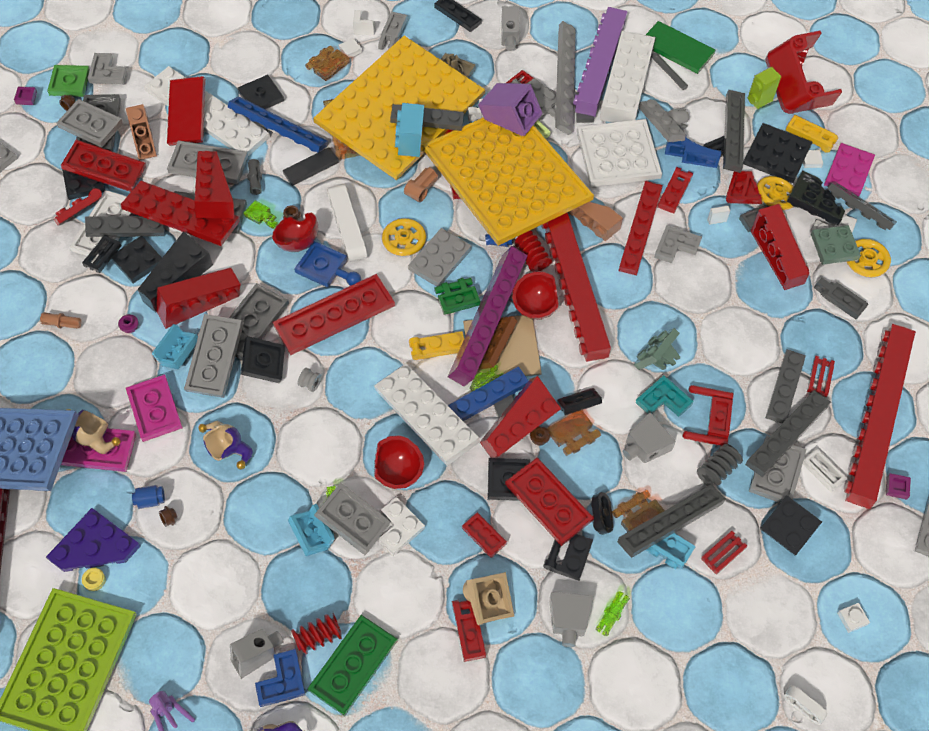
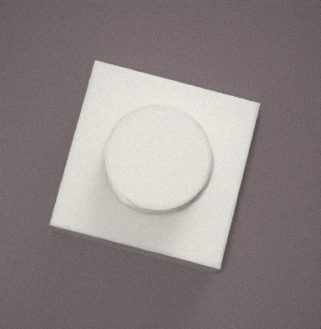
M859 603L844 608L837 613L848 633L870 624Z

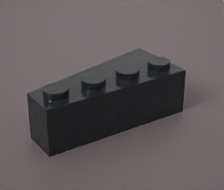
M183 231L138 288L142 301L156 313L157 288L201 276L213 266L209 252Z

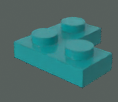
M663 375L640 395L635 403L647 414H653L664 404L679 417L692 406L694 401Z

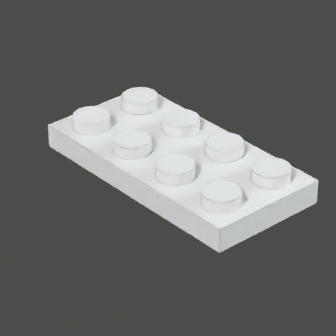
M105 190L89 217L134 216V214L121 208V203L127 196ZM84 223L70 245V249L72 252L88 256L102 237H86ZM110 237L117 241L120 239V237Z

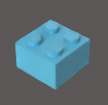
M402 103V109L398 110L397 121L400 122H397L395 147L398 148V155L420 157L424 105Z

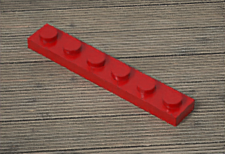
M645 181L618 271L637 276L663 185Z

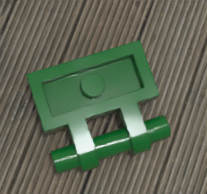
M460 278L456 282H444L440 286L434 287L435 294L443 293L438 295L443 315L480 305L481 301L475 286L467 288V286L473 285L471 278Z

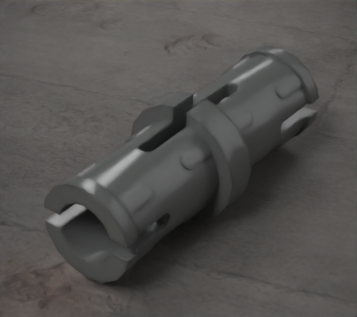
M251 159L248 162L249 173L247 177L250 181V193L253 195H258L262 192V174L260 173V162L257 159Z

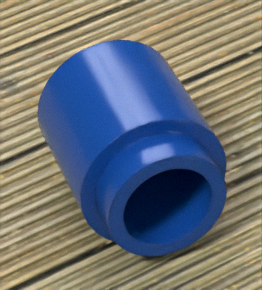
M152 485L136 488L135 493H132L133 505H137L138 509L160 506V503H165L163 486Z

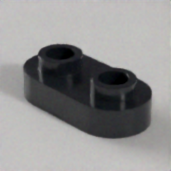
M600 492L592 496L593 527L599 534L605 535L612 532L614 528L612 506L608 495Z

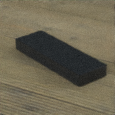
M438 0L434 3V8L469 32H472L482 24L481 18L454 0Z
M328 147L284 169L283 174L290 184L294 186L339 163V159L331 148Z

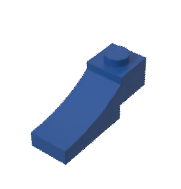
M685 137V141H667L665 147V155L682 157L681 163L717 168L721 157V151L703 147Z

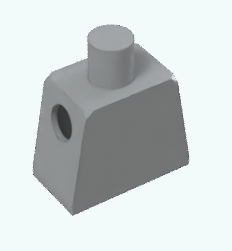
M502 6L501 45L506 46V50L512 51L519 42V6Z
M649 413L628 434L626 440L628 447L623 450V454L628 460L638 456L642 462L647 463L672 451L676 441L658 420Z
M551 592L549 604L552 630L554 634L562 635V646L575 647L576 636L585 635L593 596Z
M260 629L230 644V660L241 679L274 658V648L284 643L282 636L278 631L267 636L265 631Z

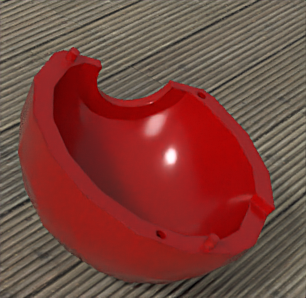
M312 212L306 213L305 219L302 221L295 220L293 217H284L274 229L272 239L279 248L285 251L300 252L305 250L317 238V218Z
M532 272L524 275L513 288L512 300L515 308L523 316L530 319L542 320L550 317L559 308L555 277L546 272Z
M400 435L389 436L379 441L374 461L375 479L383 486L392 489L407 488L414 484L422 475L424 468V458L418 446L409 438Z

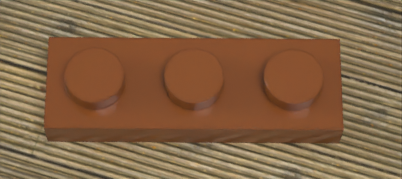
M513 316L500 318L479 366L480 369L494 368L498 363V358L502 350L505 349L506 343L517 323Z

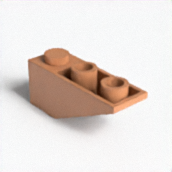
M144 105L125 108L138 159L143 160L157 157Z
M588 202L568 212L604 241H607L621 229L623 218L607 206Z

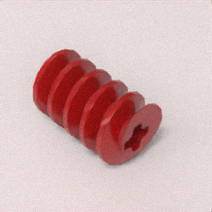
M528 231L516 238L515 246L518 250L528 255L525 263L530 271L539 272L549 267L552 260L548 258L549 255L545 252V248L541 246L542 243L538 241L537 235H533L532 231Z
M334 613L332 619L328 614H325L324 622L316 618V626L311 622H307L308 630L302 625L299 626V634L294 629L291 630L299 652L302 650L306 655L308 654L309 646L314 651L317 650V642L324 647L326 638L330 643H333V635H336L339 640L342 639V633Z

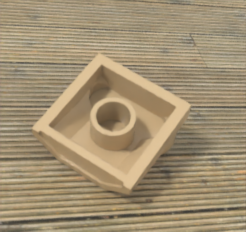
M506 572L466 580L463 585V594L471 602L477 625L514 617Z

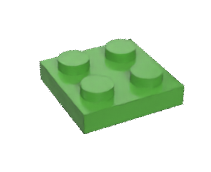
M54 65L47 90L49 96L71 95L84 97L90 71L89 66Z

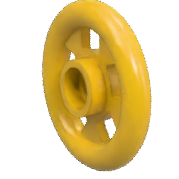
M768 176L762 178L757 183L762 201L766 205L780 204L782 210L794 207L787 202L789 196H787L786 192L791 194L794 188L788 181L780 177Z
M401 218L390 222L384 228L382 242L384 247L392 254L409 256L423 248L426 242V232L417 221ZM403 226V229L396 230V227ZM413 227L416 232L412 233L409 229ZM389 235H395V240L390 241ZM413 239L418 240L415 245L411 244ZM398 244L406 245L405 249L397 248Z
M856 240L857 247H862L864 250L860 252L859 263L847 261L849 267L857 274L865 277H878L887 272L891 265V256L888 250L875 240ZM878 259L883 261L882 266L876 264ZM865 266L872 267V270L865 269Z

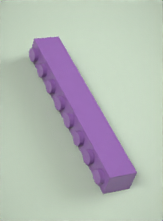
M608 7L606 13L602 14V24H599L597 30L599 35H595L593 42L595 47H591L589 55L591 59H587L585 67L587 71H583L581 79L583 83H579L577 90L579 95L576 94L573 105H576L575 113L596 117L617 51L621 32L625 26L626 10Z

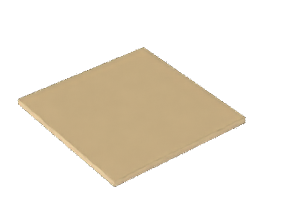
M523 315L513 316L517 323L506 343L505 349L502 350L498 358V363L494 368H478L472 381L496 379L518 366L525 376L542 374L533 319ZM473 320L463 321L465 336Z

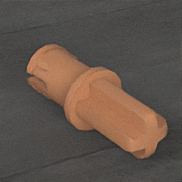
M43 312L40 317L42 325L57 326L60 329L62 327L76 329L81 327L80 318L65 316L63 313L50 314Z

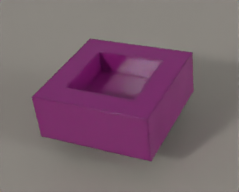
M18 86L14 97L15 103L17 105H34L37 95L36 88Z
M889 473L887 476L886 495L907 500L910 497L911 478Z

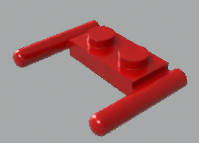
M690 385V393L712 397L707 435L684 431L682 437L719 446L728 444L734 393Z

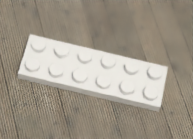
M404 364L374 385L375 390L446 466L480 442L479 437L407 364Z

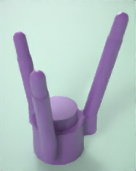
M160 691L149 699V704L152 707L150 712L155 719L159 731H164L159 715L166 716L173 728L178 727L170 713L173 708L172 705L191 722L195 721V718L178 704L172 695L168 697L165 691Z

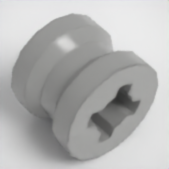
M304 368L297 384L300 387H307L309 391L314 392L321 382L322 375L318 372H311L309 368Z

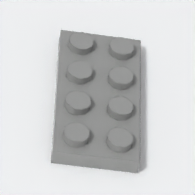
M177 142L167 167L168 173L196 177L198 151H217L227 183H239L248 159L247 152L190 142Z
M204 314L184 387L186 392L221 398L225 397L244 325L242 320Z

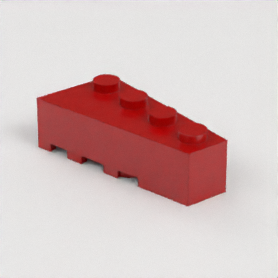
M198 151L195 186L196 218L234 219V202L217 151Z
M780 204L759 209L751 233L783 289L787 290L805 284L810 274L809 269L805 264Z
M232 268L158 287L157 313L165 329L173 324L181 323L239 297L241 284Z
M538 376L531 378L526 383V386L518 393L514 401L506 408L502 416L480 441L490 458L502 455L561 410Z

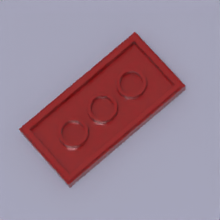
M204 76L170 80L167 144L169 146L176 145L178 141L190 143L203 142L206 81Z
M75 140L61 164V169L129 192L135 188L146 168L145 162L79 140Z
M538 457L505 481V485L561 546L594 520V517Z

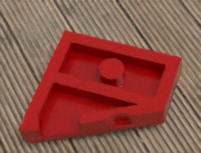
M752 171L733 172L726 196L727 203L762 204V197L758 191Z

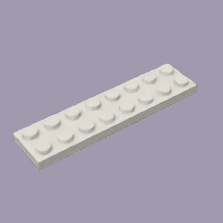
M168 66L144 85L146 92L169 107L170 80L186 77ZM205 91L204 131L230 149L247 152L248 156L270 138L267 131L243 115L235 113L234 110L228 108V105Z

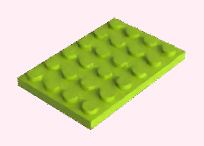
M52 588L0 698V722L28 731H87L136 618V612Z

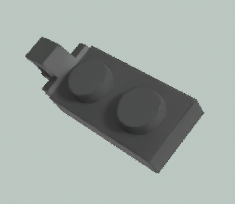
M821 277L814 287L826 300L856 320L869 305L838 282L829 283Z

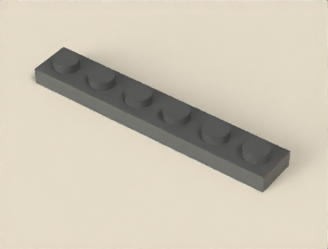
M728 89L725 107L723 169L741 173L744 150L745 93Z
M814 390L747 460L745 465L761 477H764L829 407L831 401Z
M711 484L620 536L617 542L632 558L721 506L726 499Z

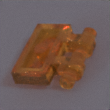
M330 45L320 50L316 57H311L305 66L308 70L313 68L316 75L327 81L350 63V58L338 49L334 51V48Z
M583 410L574 412L547 428L549 435L558 447L566 443L567 447L563 448L566 456L579 452L581 447L594 443L595 439L601 436L598 429L592 432L588 431V429L592 428L593 423ZM581 434L582 438L577 441L573 440V438Z
M644 490L641 493L637 492L632 496V499L626 503H620L617 505L618 508L612 511L615 518L621 515L626 517L621 521V525L627 532L665 511L656 499L650 503L647 502L646 499L651 496L648 490ZM637 505L641 507L634 513L631 510L633 507Z

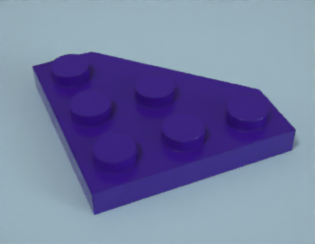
M91 508L46 558L63 572H68L83 567L87 569L101 567L109 563H126L141 545Z

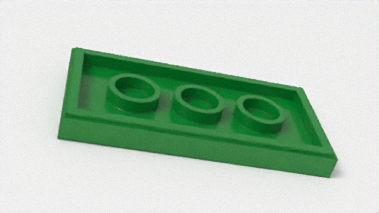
M657 21L646 34V36L655 37L653 52L696 74L703 69L716 51L660 21Z
M360 615L307 690L345 717L398 639L363 615Z

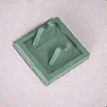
M849 225L812 230L811 237L822 265L859 260L861 255Z
M673 328L669 331L664 330L659 336L654 335L647 343L649 346L637 355L638 360L634 363V366L641 370L654 364L661 370H665L666 366L664 363L666 365H675V360H679L680 356L671 344L680 333Z

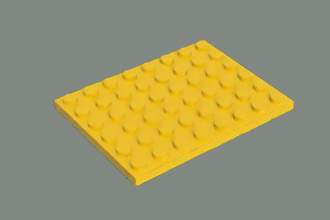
M403 36L313 118V121L389 176L398 180L425 153L422 145L442 136L448 129L422 126L420 157L398 155V148L395 147L397 123H390L392 105H402V103L424 105V108L458 111L465 114L468 111V107H472L485 94V89L406 36Z
M483 117L463 126L462 131L454 130L422 145L427 156L498 246L584 205L594 198V194L534 125L525 136H521L491 123Z

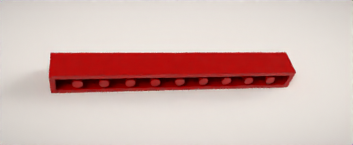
M565 213L542 224L541 227L546 231L545 239L546 243L550 244L551 259L555 260V273L560 276V289L565 292L564 302L566 306H569V318L575 325V338H579L580 354L584 355L586 362L609 358L611 346L568 213Z
M892 324L889 330H885L881 338L884 344L883 346L881 345L877 357H880L879 362L877 361L873 373H876V377L872 379L869 387L872 393L868 395L865 403L868 409L864 412L861 420L864 426L859 430L857 439L860 440L859 446L856 445L853 452L855 462L851 464L848 472L851 475V479L847 481L844 492L847 493L845 501L867 509H871L877 501L916 333L914 330Z

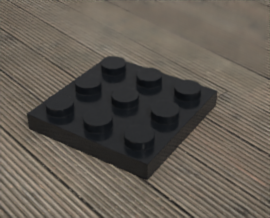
M762 123L743 164L794 183L813 142Z

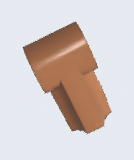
M425 168L415 180L408 181L404 188V194L418 202H422L429 188L438 180V175L432 168Z

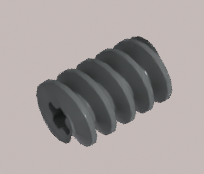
M724 444L697 469V475L707 486L713 485V483L720 485L722 483L721 479L725 480L727 474L730 475L732 469H736L738 467L737 464L743 462V458L734 447Z

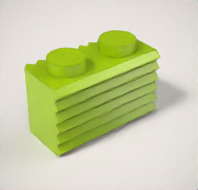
M772 67L754 75L747 99L757 109L765 106V104L767 105V103L772 102L781 75Z

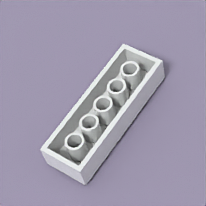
M626 31L621 32L602 103L600 120L612 123L636 120L655 37Z

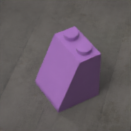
M496 83L478 104L485 120L521 136H525L543 114L531 84Z

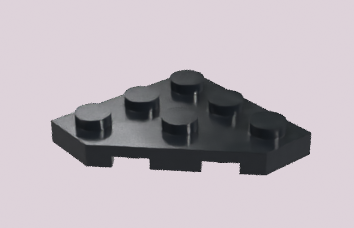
M802 170L787 202L794 207L808 211L811 215L825 219L828 223L839 225L845 213L843 207L836 205V198L829 190H825L821 186L823 182L820 178Z

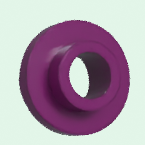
M131 314L122 316L118 322L120 330L125 333L135 332L139 324L137 317Z

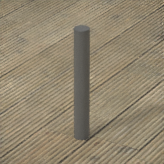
M657 53L652 54L651 58L682 90H686L688 85Z

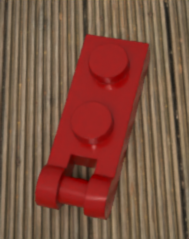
M676 167L658 203V208L675 214L694 173L690 171L687 173L682 171V168Z
M97 188L92 189L87 198L82 200L80 197L71 203L73 206L68 210L64 207L55 213L57 216L53 220L57 225L65 222L98 201L102 196L101 191Z
M468 600L452 601L464 662L486 658L480 625H477L471 602ZM469 609V614H461V610Z

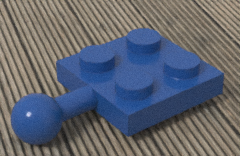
M315 241L294 268L295 273L327 288L336 275L345 279L350 286L361 281V276L358 272L348 273L341 269L347 261V255Z

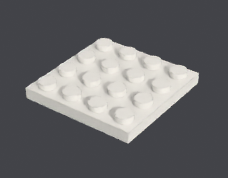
M646 119L577 126L576 132L590 187L661 179L662 172Z

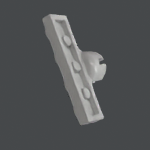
M651 99L639 103V109L668 142L685 141L686 134L683 129L687 128L688 125L684 123H687L689 120V114L685 109H671L667 112L656 100Z

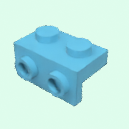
M173 324L154 349L152 355L162 366L179 369L190 352L195 348L198 335L184 332L178 325Z
M317 504L312 505L309 511L291 515L288 519L305 556L328 550L335 539L332 529L314 516L319 509Z
M673 533L649 547L646 551L655 557H658V555L666 559L665 563L670 567L682 569L696 546Z

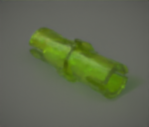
M618 591L612 603L609 607L605 608V614L595 628L600 633L603 627L606 626L602 632L604 636L609 635L614 623L619 621L621 618L620 613L630 600L625 595L620 602L624 594L623 592Z

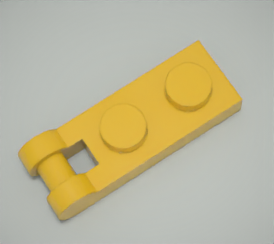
M797 115L793 116L785 130L812 141V144L821 147V150L826 153L831 151L833 145L838 140V136L835 133Z
M460 331L424 338H410L409 346L412 348V359L420 360L458 353L464 341L463 332Z

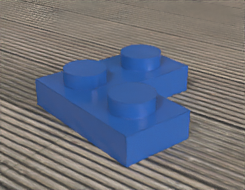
M296 649L274 654L278 677L255 683L260 707L306 695Z

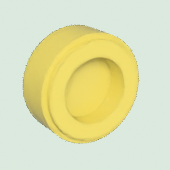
M90 568L82 576V584L89 591L100 590L106 582L105 574L99 568Z

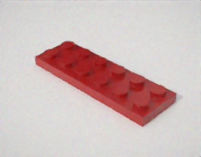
M140 181L121 203L122 210L181 232L184 231L189 235L219 246L224 244L240 222V218L237 215H234V219L196 218L195 200L144 181Z
M375 274L274 321L273 326L291 356L394 307L395 302L378 275Z

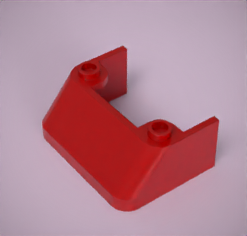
M821 30L795 35L770 50L765 58L767 67H772L781 75L776 94L785 113L793 114L831 106L842 93L841 89L824 92L823 86L819 82H807L797 53L814 46L822 34Z

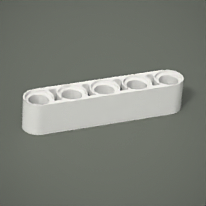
M345 184L328 187V198L348 262L367 258L365 244Z

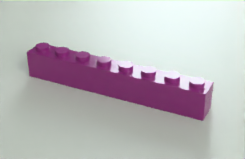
M513 246L501 256L447 376L462 386H466L474 379L528 256Z

